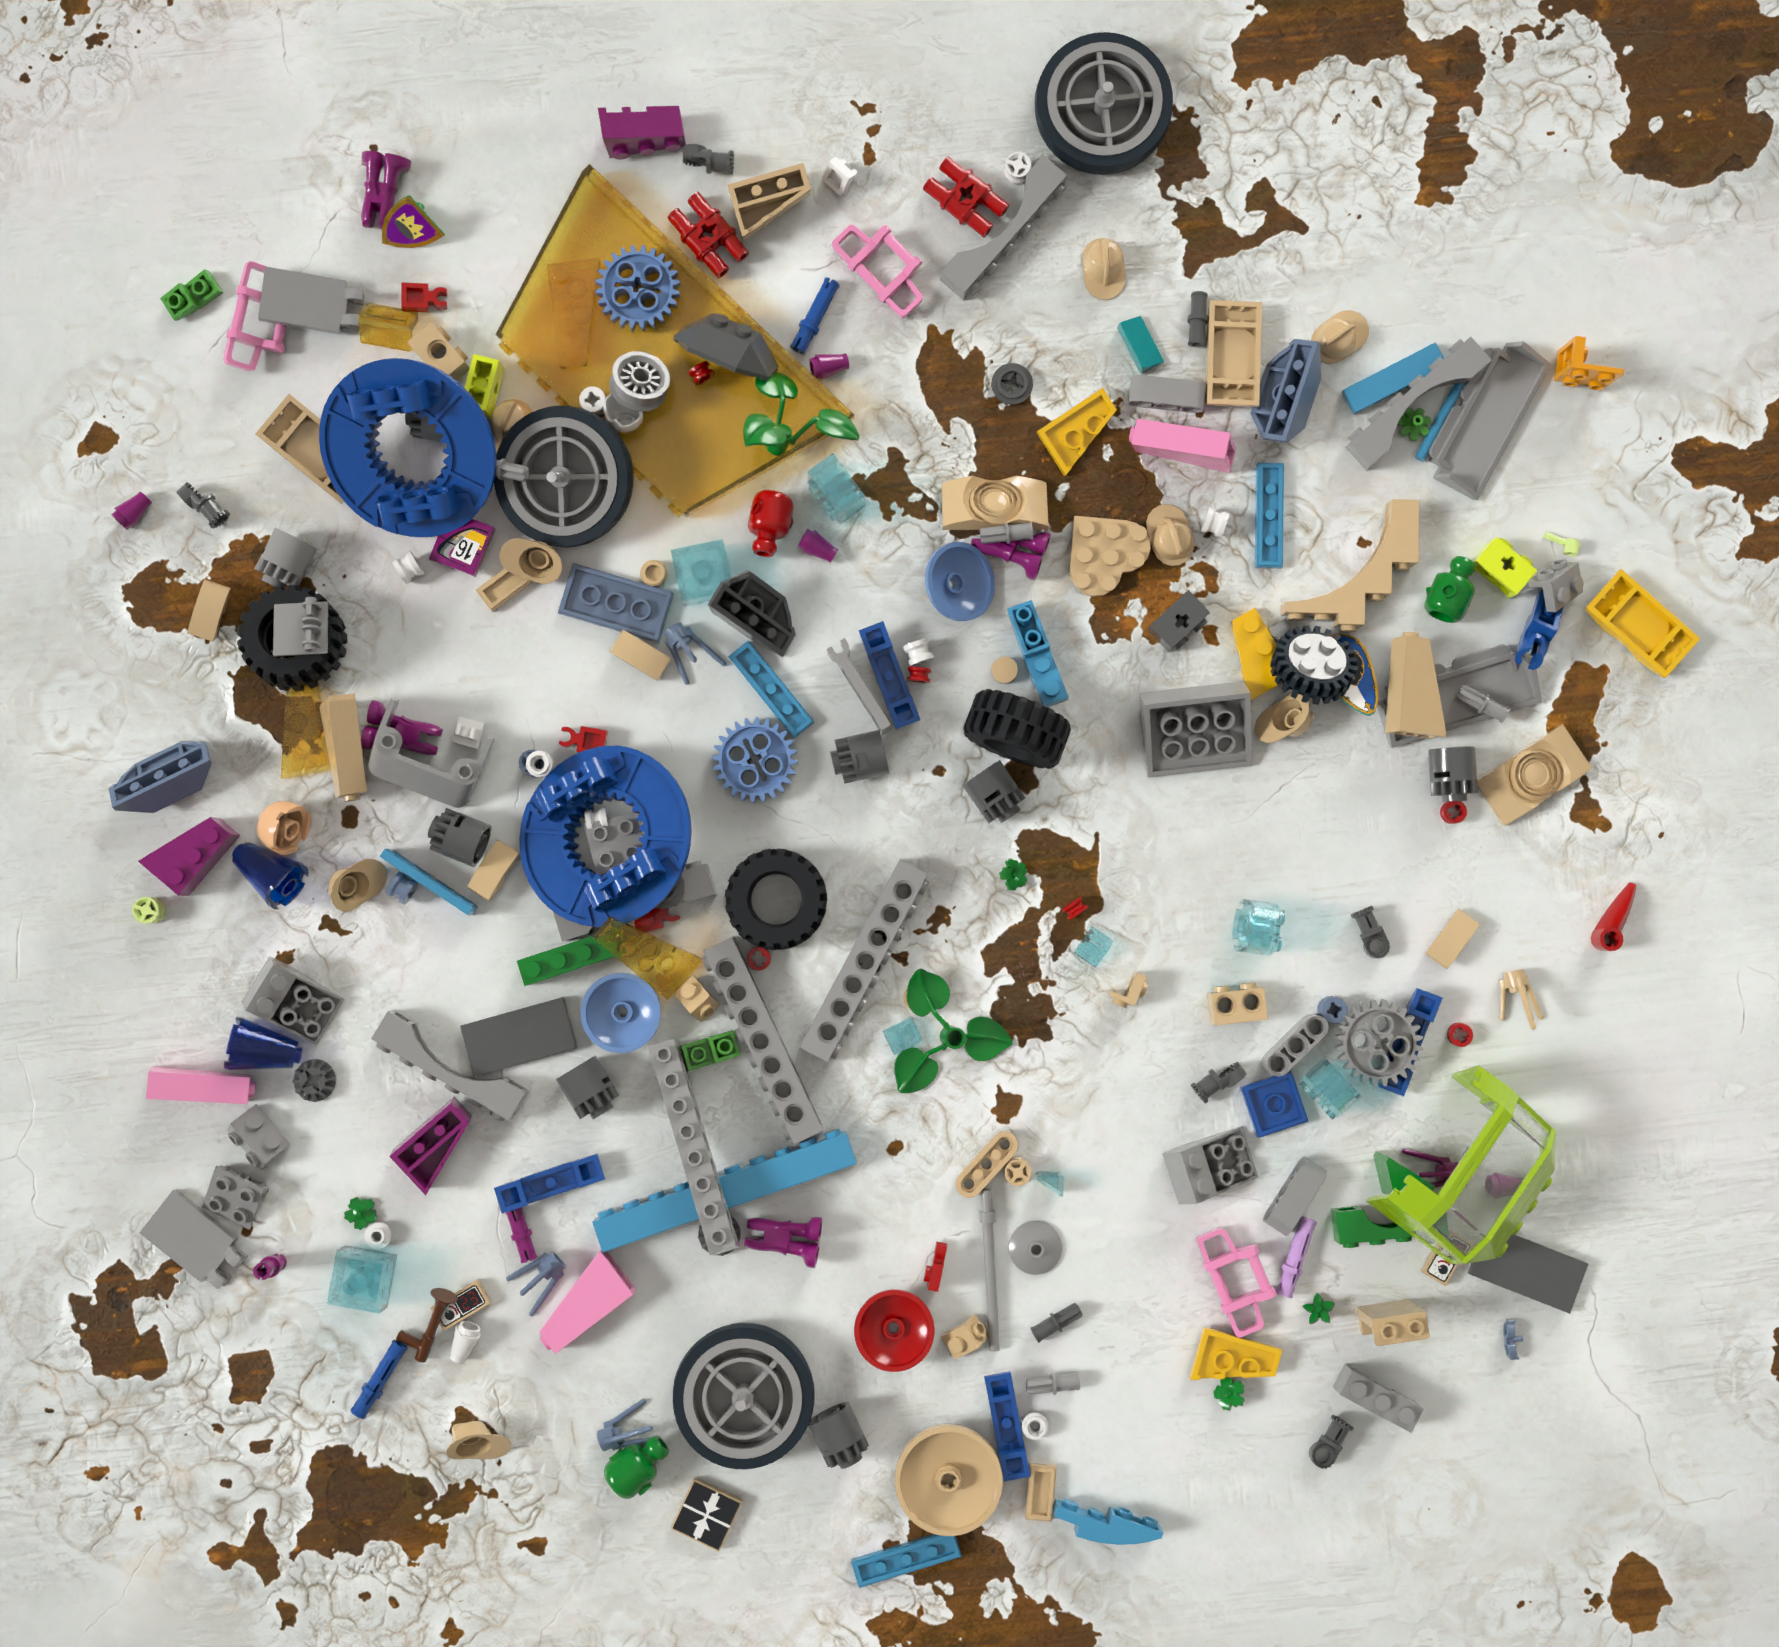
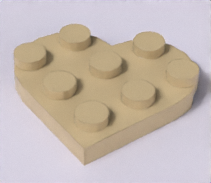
M1074 516L1069 565L1070 580L1074 583V586L1083 595L1090 597L1105 596L1113 591L1120 582L1122 574L1132 573L1140 568L1148 559L1151 547L1145 527L1128 520Z

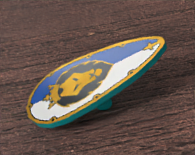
M1339 633L1342 636L1340 643L1347 641L1350 644L1348 650L1354 649L1355 655L1353 658L1358 660L1355 677L1343 697L1340 696V699L1361 714L1373 715L1378 703V686L1371 659L1365 646L1359 639L1351 635Z

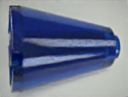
M251 842L239 844L232 853L233 864L266 904L275 910L279 909L277 906L280 904L287 906L299 895L305 885L302 882L303 876L306 875L308 877L309 874L308 868L303 863Z
M236 1017V1024H233L226 1054H229L228 1061L230 1062L224 1061V1069L293 1068L294 1063H300L303 1048L298 1047V1041L243 1017Z

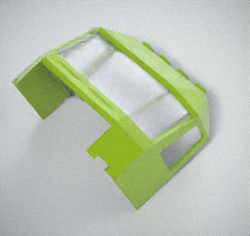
M1479 1065L1456 1072L1452 1075V1078L1480 1098L1479 1103L1493 1112V1114L1471 1146L1466 1148L1462 1154L1464 1155L1439 1193L1436 1194L1412 1175H1407L1403 1181L1407 1185L1401 1191L1395 1188L1390 1194L1372 1196L1366 1200L1367 1203L1449 1264H1468L1501 1257L1508 1248L1506 1242L1511 1235L1514 1236L1519 1232L1523 1225V1222H1521L1522 1218L1536 1207L1538 1203L1536 1200L1537 1196L1541 1191L1544 1192L1552 1182L1550 1177L1555 1171L1556 1130L1544 1121L1511 1088Z

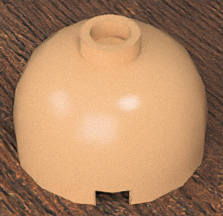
M277 801L270 804L260 814L257 824V834L262 844L280 855H289L299 848L295 845L299 842L300 838L305 841L311 827V816L308 812H305L306 808L290 801Z

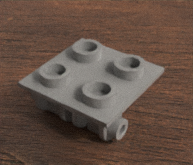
M306 597L303 603L274 604L273 656L328 654V601L316 602L317 599L315 597Z
M635 812L608 818V826L604 827L600 821L593 822V827L587 829L586 824H584L596 874H606L613 867L624 864L632 855L637 853L636 848L643 846V843L639 841L642 834L639 830L640 826Z
M216 1165L202 1207L250 1230L261 1198L267 1195L269 1188L266 1187L264 1182L261 1183L255 1179L251 1181V1176L249 1175L244 1179L243 1172L239 1173L228 1165L225 1167Z

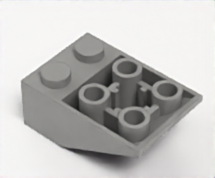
M269 956L241 1002L245 1011L317 1045L344 998L293 967Z
M1242 1126L1181 1145L1162 1153L1178 1204H1198L1258 1178Z

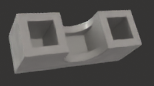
M1344 1364L1333 1385V1388L1339 1395L1412 1433L1424 1410L1416 1401L1393 1389L1390 1390L1380 1385L1369 1376L1347 1364Z

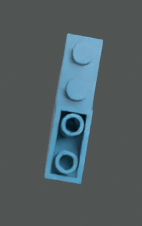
M1032 600L1007 608L1022 657L1042 705L1051 707L1068 701L1069 696L1053 659L1049 642Z
M1055 1499L1053 1505L1054 1517L1075 1524L1074 1531L1076 1537L1089 1541L1127 1545L1146 1543L1161 1539L1163 1536V1531L1160 1525H1158L1157 1520L1148 1516H1143L1142 1519L1133 1516V1512L1123 1507H1118L1117 1509L1109 1507L1107 1515L1104 1517L1103 1512L1094 1508L1082 1509L1078 1507V1503L1070 1499H1063V1501Z

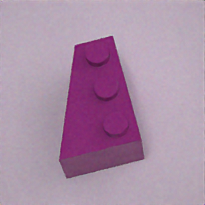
M647 106L645 112H631V107H622V112L608 113L606 112V107L598 108L602 138L609 158L622 160L633 154L651 155L658 150L677 151L686 145L679 106Z
M209 817L138 862L178 896H189L241 835L222 819Z
M453 1097L398 1144L389 1157L427 1195L449 1155L468 1126L472 1115Z

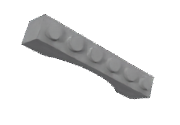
M1043 155L1026 174L1023 202L1010 225L998 237L987 244L969 251L958 252L940 272V281L962 300L968 295L973 296L980 288V281L985 275L990 277L999 265L997 261L1002 256L1006 258L1016 246L1014 242L1018 237L1024 238L1031 230L1033 220L1036 217L1040 219L1050 207L1048 203L1053 198L1058 199L1066 189L1067 175Z
M1472 337L1468 338L1465 342L1461 339L1448 349L1451 354L1443 360L1440 356L1428 367L1431 370L1429 374L1424 378L1421 374L1408 384L1411 389L1405 395L1399 392L1388 402L1391 406L1384 413L1378 410L1368 419L1371 424L1365 430L1359 427L1348 437L1351 442L1346 446V449L1365 470L1391 449L1397 424L1413 401L1438 387L1467 383L1492 361Z
M696 861L685 865L686 870H683L681 874L684 880L685 893L681 899L694 902L717 895L708 864L702 865L701 861ZM553 912L562 942L591 934L595 927L571 922Z
M395 1010L387 1011L371 1038L377 1042L376 1047L389 1054L391 1051L400 1056L399 1061L407 1066L413 1067L416 1065L423 1070L421 1073L434 1081L436 1079L446 1083L444 1087L455 1094L463 1093L468 1096L467 1101L479 1108L483 1105L491 1110V1116L500 1121L513 1119L529 1093L528 1089L508 1077L480 1079L451 1069L441 1062L428 1048L420 1034L417 1023Z

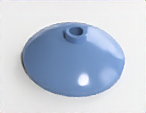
M952 542L941 546L929 559L925 572V586L931 603L939 613L954 621H968L982 615L990 606L995 591V578L990 562L978 548L965 542Z
M613 973L598 979L590 986L582 1000L580 1016L584 1031L594 1044L609 1052L627 1053L641 1048L655 1035L661 1019V1006L655 990L644 979L630 973ZM620 1007L627 1008V1016L623 1017L619 1014Z

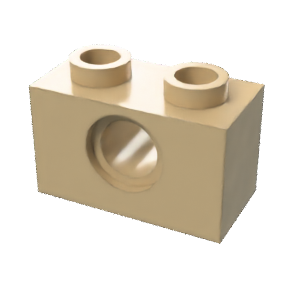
M430 322L407 342L424 363L442 370L455 380L469 370V366L465 362L468 357L459 346L453 348L448 341L452 338L442 326L437 329ZM446 349V354L443 358H435L438 350Z

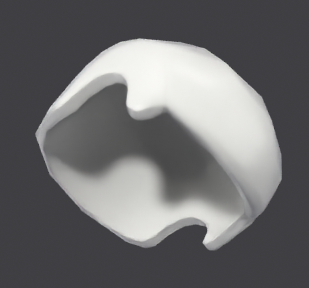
M609 394L604 399V419L616 431L628 433L636 430L643 422V412L623 407L614 399L612 394Z

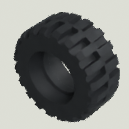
M289 585L288 589H285L283 586H277L273 588L274 592L272 593L266 590L260 594V600L257 602L251 601L248 605L251 609L248 613L243 612L240 618L244 623L243 626H238L237 635L241 639L237 641L238 649L242 652L241 657L244 662L267 684L272 687L277 686L280 690L289 691L290 687L295 692L304 691V686L306 685L312 689L319 686V680L323 679L326 682L331 678L329 673L333 669L336 671L339 669L341 663L338 660L340 657L344 658L347 651L343 644L348 643L347 634L344 632L346 627L343 620L328 602V654L298 655L286 659L277 658L272 653L274 604L303 603L306 597H315L317 599L316 602H326L327 600L321 594H316L313 589L307 587L301 589L298 585Z
M986 689L981 690L975 695L963 730L968 740L991 753L1028 766L1051 769L1060 762L1071 727L1069 721L1064 716L1036 701L1034 702L1009 692L1005 693L1000 690Z
M779 848L765 849L761 852L753 853L746 860L740 862L735 872L731 874L728 880V887L725 890L726 913H728L729 921L738 934L752 945L767 950L789 949L809 939L821 925L827 910L826 885L817 868L802 855ZM773 874L785 875L791 878L798 885L802 897L801 907L797 915L787 923L779 925L769 924L761 920L752 906V893L756 884L764 877Z

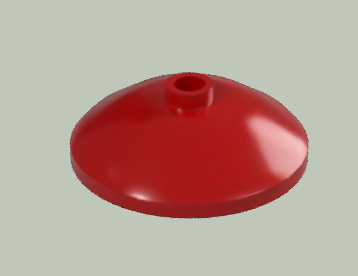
M899 1289L884 1290L870 1297L860 1308L854 1324L855 1342L861 1355L872 1366L888 1372L905 1371L919 1364L929 1353L935 1334L934 1321L926 1304L916 1295ZM896 1323L899 1328L897 1331L891 1332L888 1329L889 1325Z

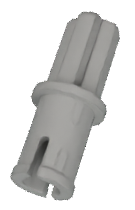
M503 458L497 460L495 476L500 480L508 478L525 482L529 478V468L509 463L507 459Z
M1032 522L1015 525L1005 523V526L980 529V541L983 544L996 542L1010 544V541L1033 540Z
M1466 685L1459 689L1456 696L1462 702L1478 709L1477 713L1483 712L1499 720L1501 723L1504 722L1511 709L1491 699L1489 694L1485 696Z
M1078 1372L1062 1375L1051 1373L1050 1376L1028 1378L1026 1380V1390L1029 1395L1051 1392L1053 1395H1056L1060 1391L1080 1390Z

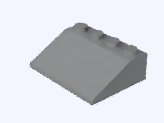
M1244 681L1139 693L1147 777L1252 766L1251 696Z

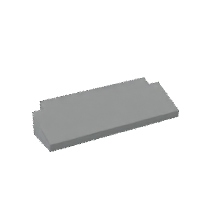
M1524 341L1506 343L1503 350L1500 348H1486L1483 350L1492 361L1465 383L1460 394L1462 398L1460 405L1452 407L1429 450L1431 457L1429 462L1439 466L1433 478L1472 500L1479 499L1551 366L1550 362Z
M1501 644L1455 658L1452 661V666L1445 668L1442 664H1435L1446 731L1491 718V716L1483 712L1477 713L1478 709L1457 699V693L1463 685L1485 696L1489 694L1491 699L1511 708L1510 712L1542 702L1537 669H1528L1530 659L1524 656L1520 665L1515 662V653L1508 646ZM1388 686L1384 688L1388 697ZM1387 698L1379 700L1377 703L1384 731L1386 726ZM1385 733L1391 748L1423 739L1420 737Z

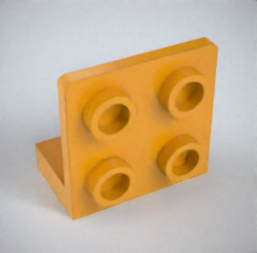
M1575 336L1557 351L1554 381L1563 382L1564 386L1576 387L1580 384L1587 385L1591 390H1603L1624 375V369L1585 364L1584 362L1588 355V347L1585 346L1586 337Z

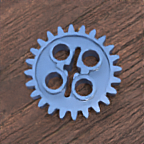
M631 245L629 253L622 247V255L619 257L615 253H611L614 261L611 263L604 260L603 262L607 269L598 270L603 279H595L596 285L601 287L595 290L596 295L602 297L598 300V304L600 307L606 306L603 309L604 315L612 314L610 320L613 324L620 320L621 329H624L629 324L632 332L636 329V325H640L642 332H645L646 324H650L653 330L655 329V321L658 320L660 323L665 324L663 315L672 317L673 315L669 308L678 307L677 302L673 298L681 297L680 292L675 290L681 287L679 280H674L678 277L677 270H671L673 268L672 261L664 263L666 260L664 253L656 257L657 252L655 248H652L647 253L645 245H642L640 252H637L635 246ZM626 269L634 271L633 275L629 278L621 277V273ZM657 273L660 276L657 281L649 282L646 280L649 274ZM616 284H622V285H623V286L615 287ZM638 285H642L643 288H639L638 292L634 291ZM661 290V293H655L654 291ZM621 295H628L630 297L629 301L625 304L617 303V299ZM647 299H654L656 301L654 306L650 308L644 307L643 302Z
M759 717L755 718L754 724H750L748 718H745V726L742 727L736 721V730L732 731L730 728H726L729 735L727 738L719 736V739L723 742L722 746L714 745V748L720 752L719 755L712 756L713 760L719 761V764L714 766L713 770L721 771V774L716 779L718 781L726 780L722 788L725 790L732 787L731 796L734 797L740 792L741 801H744L747 795L750 796L751 803H755L756 796H760L762 802H765L766 794L775 799L774 791L776 789L782 793L785 792L782 787L783 782L791 785V781L787 778L788 774L796 775V772L790 768L791 765L798 764L797 760L791 759V756L797 754V750L789 749L794 741L793 739L784 740L788 732L783 731L779 734L780 725L778 723L773 728H770L769 719L763 725H760ZM758 736L768 738V745L764 749H757L754 746V740ZM744 739L749 741L757 757L762 756L759 763L767 777V781L762 780L754 764L749 765L748 762L752 759L743 743ZM737 747L742 748L745 752L743 759L733 761L730 756L731 751ZM771 759H776L780 762V768L775 773H769L766 770V763ZM747 771H753L757 776L756 781L751 785L744 784L742 780L743 774Z

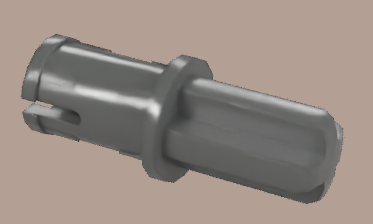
M1072 1303L1055 1314L1050 1313L1049 1318L1034 1327L1032 1326L1030 1329L1039 1343L1057 1331L1063 1332L1062 1328L1080 1319L1083 1314L1076 1303Z

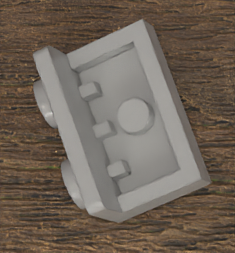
M1566 559L1551 562L1549 567L1539 571L1535 577L1528 581L1529 587L1543 588L1547 612H1557L1583 592L1584 585L1580 574L1579 562H1567Z
M257 1104L230 1123L228 1127V1137L231 1142L237 1147L241 1146L246 1152L245 1157L254 1167L258 1165L261 1170L291 1144Z

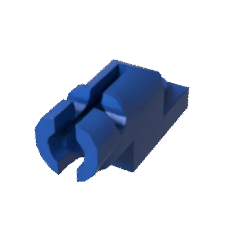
M1542 589L1537 594L1532 613L1526 620L1515 654V662L1520 665L1524 654L1531 650L1530 655L1533 657L1528 666V669L1531 670L1539 668L1543 663L1550 641L1558 631L1563 607L1557 612L1546 611Z

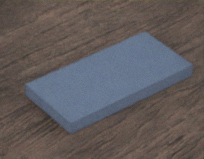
M573 563L558 614L618 632L625 630L635 637L660 643L674 593Z

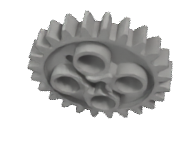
M1370 999L1369 1007L1364 1002H1360L1361 1010L1358 1011L1351 1007L1350 1010L1353 1016H1342L1347 1023L1346 1025H1337L1343 1032L1342 1034L1334 1035L1335 1038L1341 1040V1044L1334 1046V1048L1343 1052L1337 1059L1347 1061L1342 1068L1345 1070L1352 1069L1351 1077L1356 1078L1360 1075V1082L1365 1084L1369 1079L1372 1086H1376L1379 1079L1381 1085L1387 1086L1388 1078L1396 1084L1398 1083V1074L1407 1078L1406 1068L1415 1070L1411 1061H1420V1058L1415 1055V1051H1421L1423 1047L1416 1045V1041L1422 1040L1423 1036L1415 1034L1421 1027L1417 1024L1411 1025L1415 1017L1413 1015L1405 1017L1407 1013L1406 1008L1402 1007L1397 1011L1398 1003L1392 1002L1388 1007L1387 1000L1381 999L1378 1006L1376 1000ZM1384 1017L1386 1019V1026L1383 1030L1378 1031L1376 1022L1379 1018ZM1365 1023L1368 1024L1376 1037L1382 1039L1380 1043L1394 1058L1392 1062L1389 1061L1383 1049L1375 1046L1377 1041L1364 1028ZM1363 1033L1365 1042L1362 1046L1357 1047L1355 1045V1037ZM1400 1038L1402 1040V1048L1394 1052L1392 1044L1394 1040ZM1375 1055H1380L1381 1064L1376 1068H1372L1371 1059Z

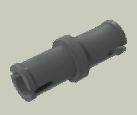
M1203 291L1191 293V312L1187 318V323L1190 324L1188 341L1190 347H1203L1205 345V325L1208 323V316L1206 315L1208 293Z

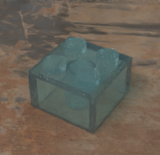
M834 453L807 472L809 481H807L808 489L816 500L821 498L822 504L825 507L823 509L831 521L836 519L841 525L865 507V495Z
M723 539L671 550L680 598L684 606L710 601L719 584L732 577Z
M347 1245L336 1251L327 1304L374 1313L384 1311L389 1303L397 1254Z

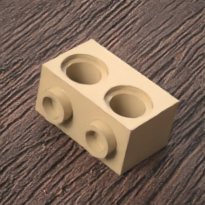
M1256 982L1240 984V989L1230 990V985L1214 987V992L1207 993L1212 1025L1268 1020L1264 987H1256ZM1252 994L1256 998V1005L1252 1009H1247L1244 1005V1000L1246 996ZM1226 997L1230 1002V1007L1226 1012H1221L1218 1009V1002L1221 998Z

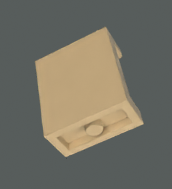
M1410 1299L1357 1307L1360 1332L1362 1335L1373 1334L1376 1346L1424 1340L1430 1337L1426 1311Z

